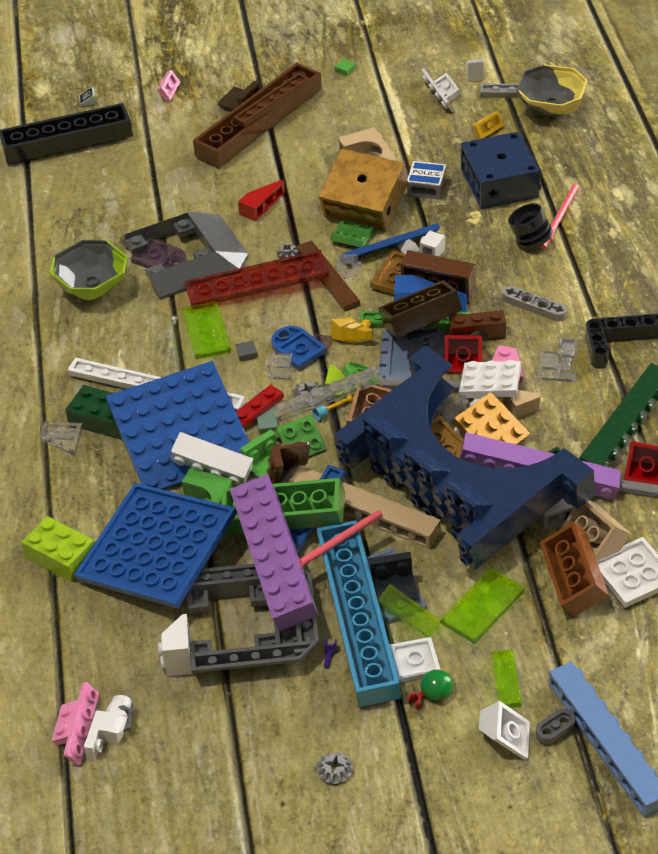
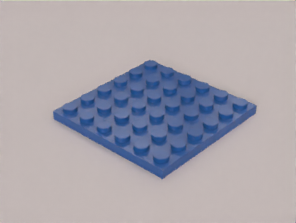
M213 361L105 396L142 485L162 490L182 485V480L191 467L178 465L171 460V450L180 432L240 454V448L249 443Z
M134 483L75 572L74 577L82 582L178 609L236 516L237 511L235 507Z

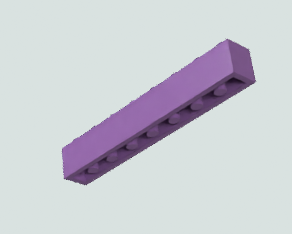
M466 432L459 458L484 467L516 468L538 463L555 454ZM583 461L594 470L595 496L614 501L619 490L621 470Z

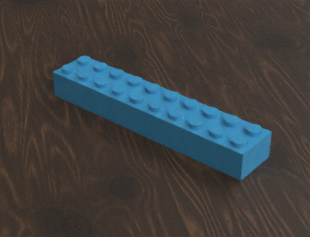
M357 521L316 528L319 547L355 525ZM357 532L322 554V559L358 707L401 699V690L360 532Z

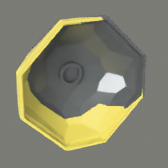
M543 64L524 71L517 88V94L523 103L537 114L547 117H560L578 109L587 85V79L575 68Z

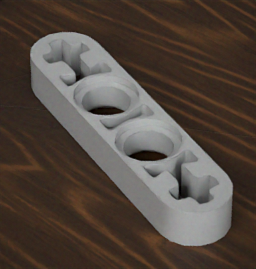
M513 286L503 289L502 299L508 304L555 321H563L567 317V307L563 304ZM528 299V300H531V301H530V302H523L522 300ZM539 305H545V306H547V307H546V308H540V307H538V306H539Z

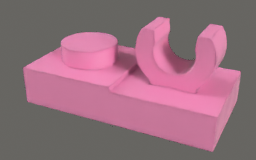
M172 70L167 71L157 89L160 96L166 102L171 100L180 83Z

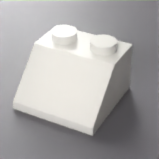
M182 614L162 633V642L158 643L161 668L166 669L167 677L193 674L191 673V638L187 614Z

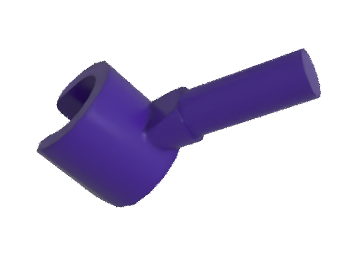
M328 638L324 640L326 653L324 668H329L331 656L337 652V640L335 639L334 644H328Z

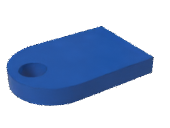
M298 326L282 327L273 334L271 339L273 350L298 371L327 353L326 346Z

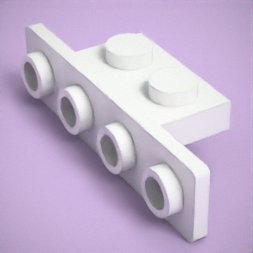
M423 68V79L427 84L430 83L429 87L435 92V95L445 109L449 108L451 112H454L455 110L449 102L461 94L459 88L447 72L433 81Z

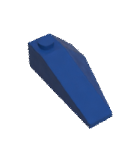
M395 275L394 301L436 283L414 275ZM457 291L462 310L459 312H467V294Z

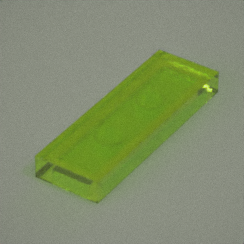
M390 584L378 599L380 605L427 638L433 634L441 623V619Z
M513 649L491 651L498 701L509 708L522 707Z

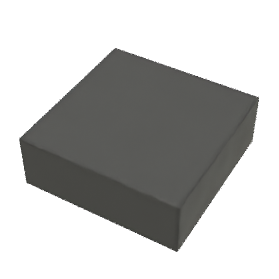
M253 341L235 344L239 361L257 358V351Z

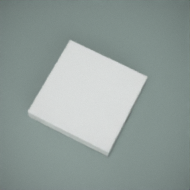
M431 637L390 645L399 683L422 679L426 672L433 669L441 670Z

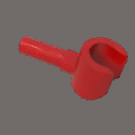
M422 691L420 693H411L408 696L409 704L417 700L415 703L416 709L422 706L421 699L424 697Z

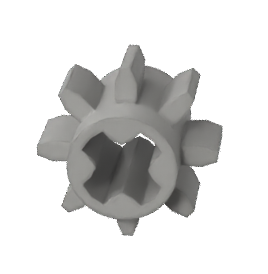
M290 243L282 244L280 250H277L279 262L285 265L294 263L295 258H299L296 246Z

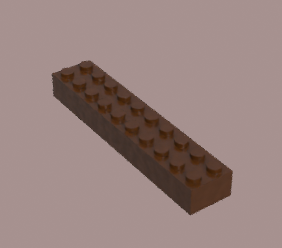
M295 63L193 140L195 156L212 165L221 167L321 90V73ZM297 73L310 78L309 85L246 128L233 122L234 116Z

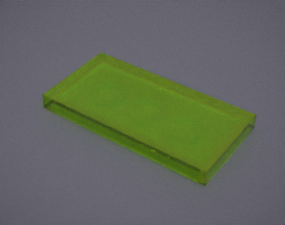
M217 301L182 308L195 359L231 353V347Z
M490 568L441 618V624L476 644L525 592V587L495 569Z

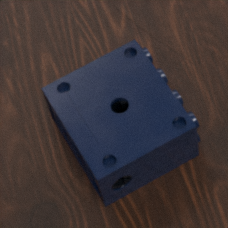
M519 132L461 143V171L480 209L539 198L542 171L537 166L535 157L531 156L530 149L526 147L523 137L521 138Z

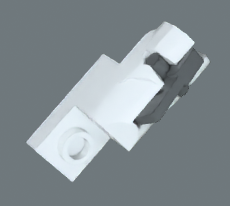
M116 695L112 698L106 712L96 710L84 745L87 760L96 761L98 752L101 753L103 749V743L118 744L124 732L131 730L134 711L131 698L124 695Z

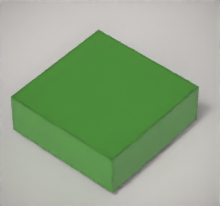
M342 59L334 66L336 72L349 75L356 69V63Z

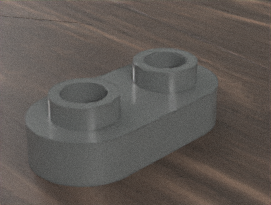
M559 709L539 722L536 726V738L538 741L544 744H551L570 732L575 726L574 713L568 709Z

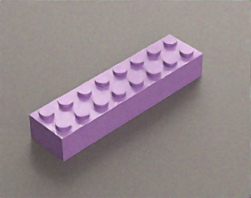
M268 474L231 488L230 491L272 619L278 630H284L318 616L319 614L276 490Z

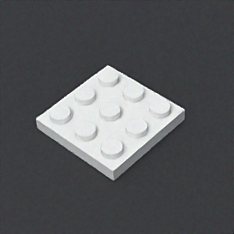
M471 361L465 363L459 397L483 398L490 392L495 397H517L521 361Z
M644 537L625 544L619 552L597 561L604 583L625 608L658 593V554Z

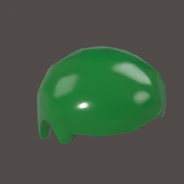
M439 669L426 672L420 683L423 695L430 700L448 699L454 689L450 674Z

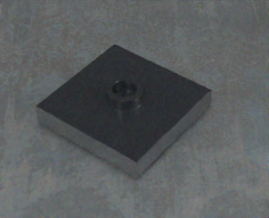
M414 330L409 332L407 360L425 345L444 358L445 330Z

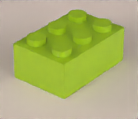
M48 516L21 542L26 559L70 582L76 579L74 577L75 572L95 543L94 539Z

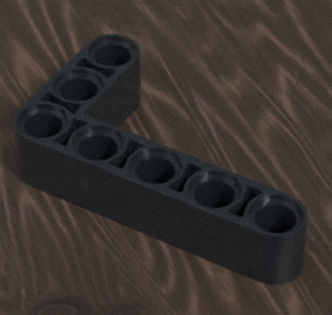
M658 314L589 319L586 322L585 341L591 365L597 369L605 368L608 365L609 348L607 342L658 338Z

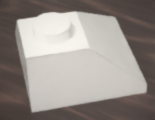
M500 701L480 710L479 730L523 760H527L529 754L530 721Z

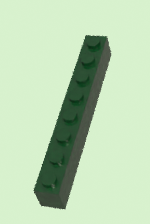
M649 364L579 457L581 461L610 468L611 463L618 459L622 448L625 449L627 447L630 437L635 436L639 425L644 424L647 414L652 413L658 401V365Z

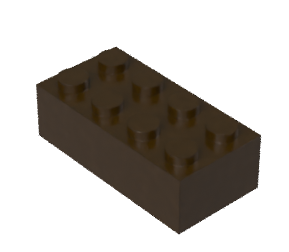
M443 280L383 305L378 310L384 328L396 338H401L408 335L409 332L423 329L428 324L438 323L442 318L456 315L457 312L462 310L457 290Z

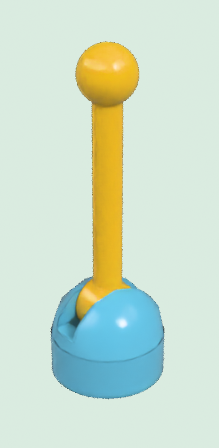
M348 395L346 399L328 407L322 404L312 407V414L317 421H320L327 416L328 410L346 402H352L353 396Z

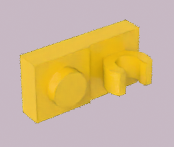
M494 111L474 123L472 127L477 139H482L503 127L504 123L499 111Z

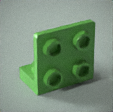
M311 414L279 426L274 431L276 433V440L281 439L284 445L294 444L298 441L309 442V456L326 449Z
M271 429L240 448L242 455L253 458L250 472L257 478L267 474L270 448L277 445L276 433Z

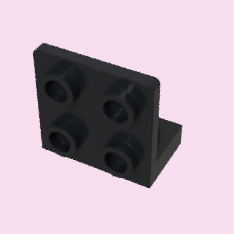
M411 552L369 558L370 573L379 606L418 599L412 571Z

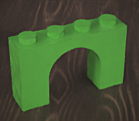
M190 468L182 480L183 493L186 496L221 504L223 488H234L233 479Z

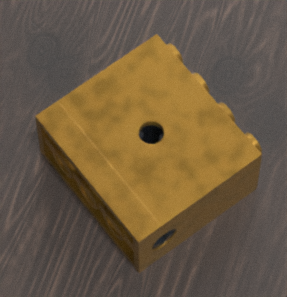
M341 149L319 195L324 217L369 225L387 232L408 185L405 164L397 160L393 161L367 153Z

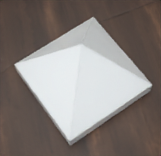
M408 239L398 244V248L404 254H406L407 250L420 252L414 240Z

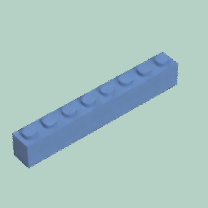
M571 661L549 671L548 685L563 706L574 713L576 724L642 816L646 818L658 812V778L655 769L652 766L649 767L646 763L643 753L632 744L629 734L624 733L621 729L618 719L610 714L606 703L596 695L593 685L588 684L581 669L576 668Z

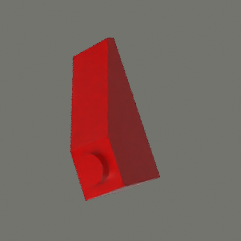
M279 180L248 192L238 201L239 215L256 222L285 194L284 181Z

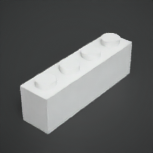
M182 432L179 433L171 450V460L174 463L233 479V483L236 486L246 483L253 465V458Z

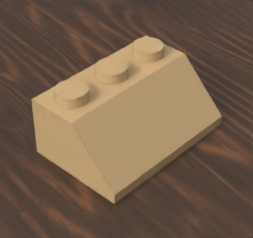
M590 500L579 509L574 507L560 527L562 529L574 521L586 531L597 561L619 552L631 535L628 530L597 503Z

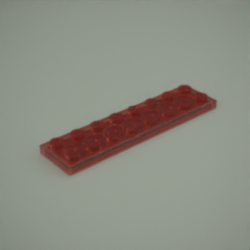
M317 250L184 282L191 309L327 278L329 277V271L322 251Z

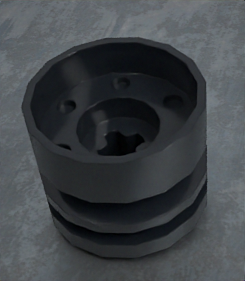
M538 203L525 204L513 211L508 218L509 226L515 234L520 247L523 249L537 248L546 243L553 234V229L548 219H546L541 205Z

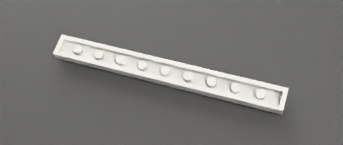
M75 358L68 368V375L127 389L161 378ZM228 393L235 411L245 404V396Z

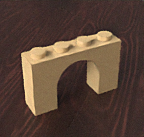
M375 127L338 137L339 151L341 149L353 150L393 161L397 160L394 152L389 149L388 143L384 142L381 133H378Z

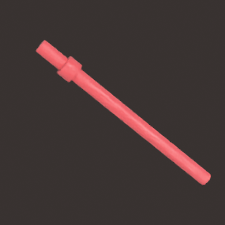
M572 185L551 223L553 234L546 243L539 246L540 249H546L548 243L554 238V232L579 188L578 185Z
M377 510L300 558L302 568L304 569L303 566L383 517L382 512Z

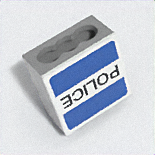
M413 161L408 176L407 196L440 200L446 181V164Z

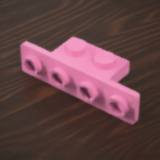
M88 682L82 683L78 700L61 705L52 737V742L56 746L66 743L64 756L76 766L82 763L85 751L84 745L92 724L99 692Z

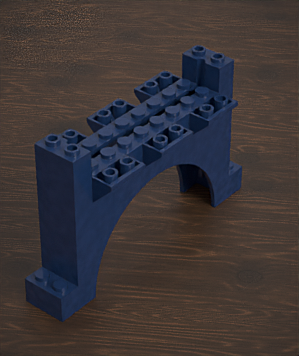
M426 345L409 357L411 376L334 434L335 447L338 451L337 457L341 464L353 469L370 457V467L375 474H380L389 485L392 484L397 489L402 484L409 488L410 501L414 506H419L424 510L425 514L434 516L439 520L443 516L447 518L451 524V534L458 540L460 561L465 566H470L474 571L561 499L579 509L595 496L594 470L565 448L555 455L531 465L516 468H492L467 462L442 446L433 434L431 427L438 408L455 391V387L442 378L452 368V364Z

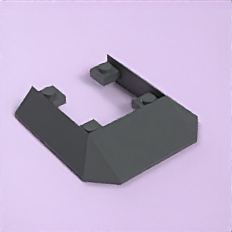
M200 211L187 212L120 237V241L126 250H130L132 255L147 250V243L177 233L179 238L196 233L206 248L193 252L194 259L166 269H164L162 264L145 269V274L152 283L153 290L160 300L240 272L248 257V252L220 215Z
M244 564L202 569L187 593L188 612L210 611L209 600L250 596L251 607L268 605L255 565ZM303 569L314 600L311 573ZM313 617L281 631L278 630L274 623L275 633L254 635L255 647L212 651L211 639L191 641V673L300 662L319 643L317 619Z

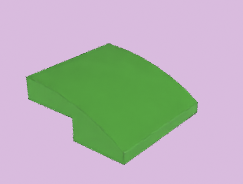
M343 220L338 223L337 230L331 233L330 240L364 247L373 236L376 227Z

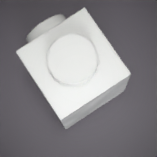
M429 231L420 241V253L440 256L445 250V235Z

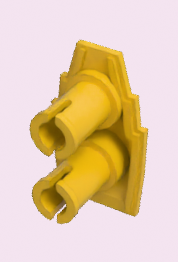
M350 317L331 319L330 339L351 344L373 340L372 324L369 320H362L361 323H358Z

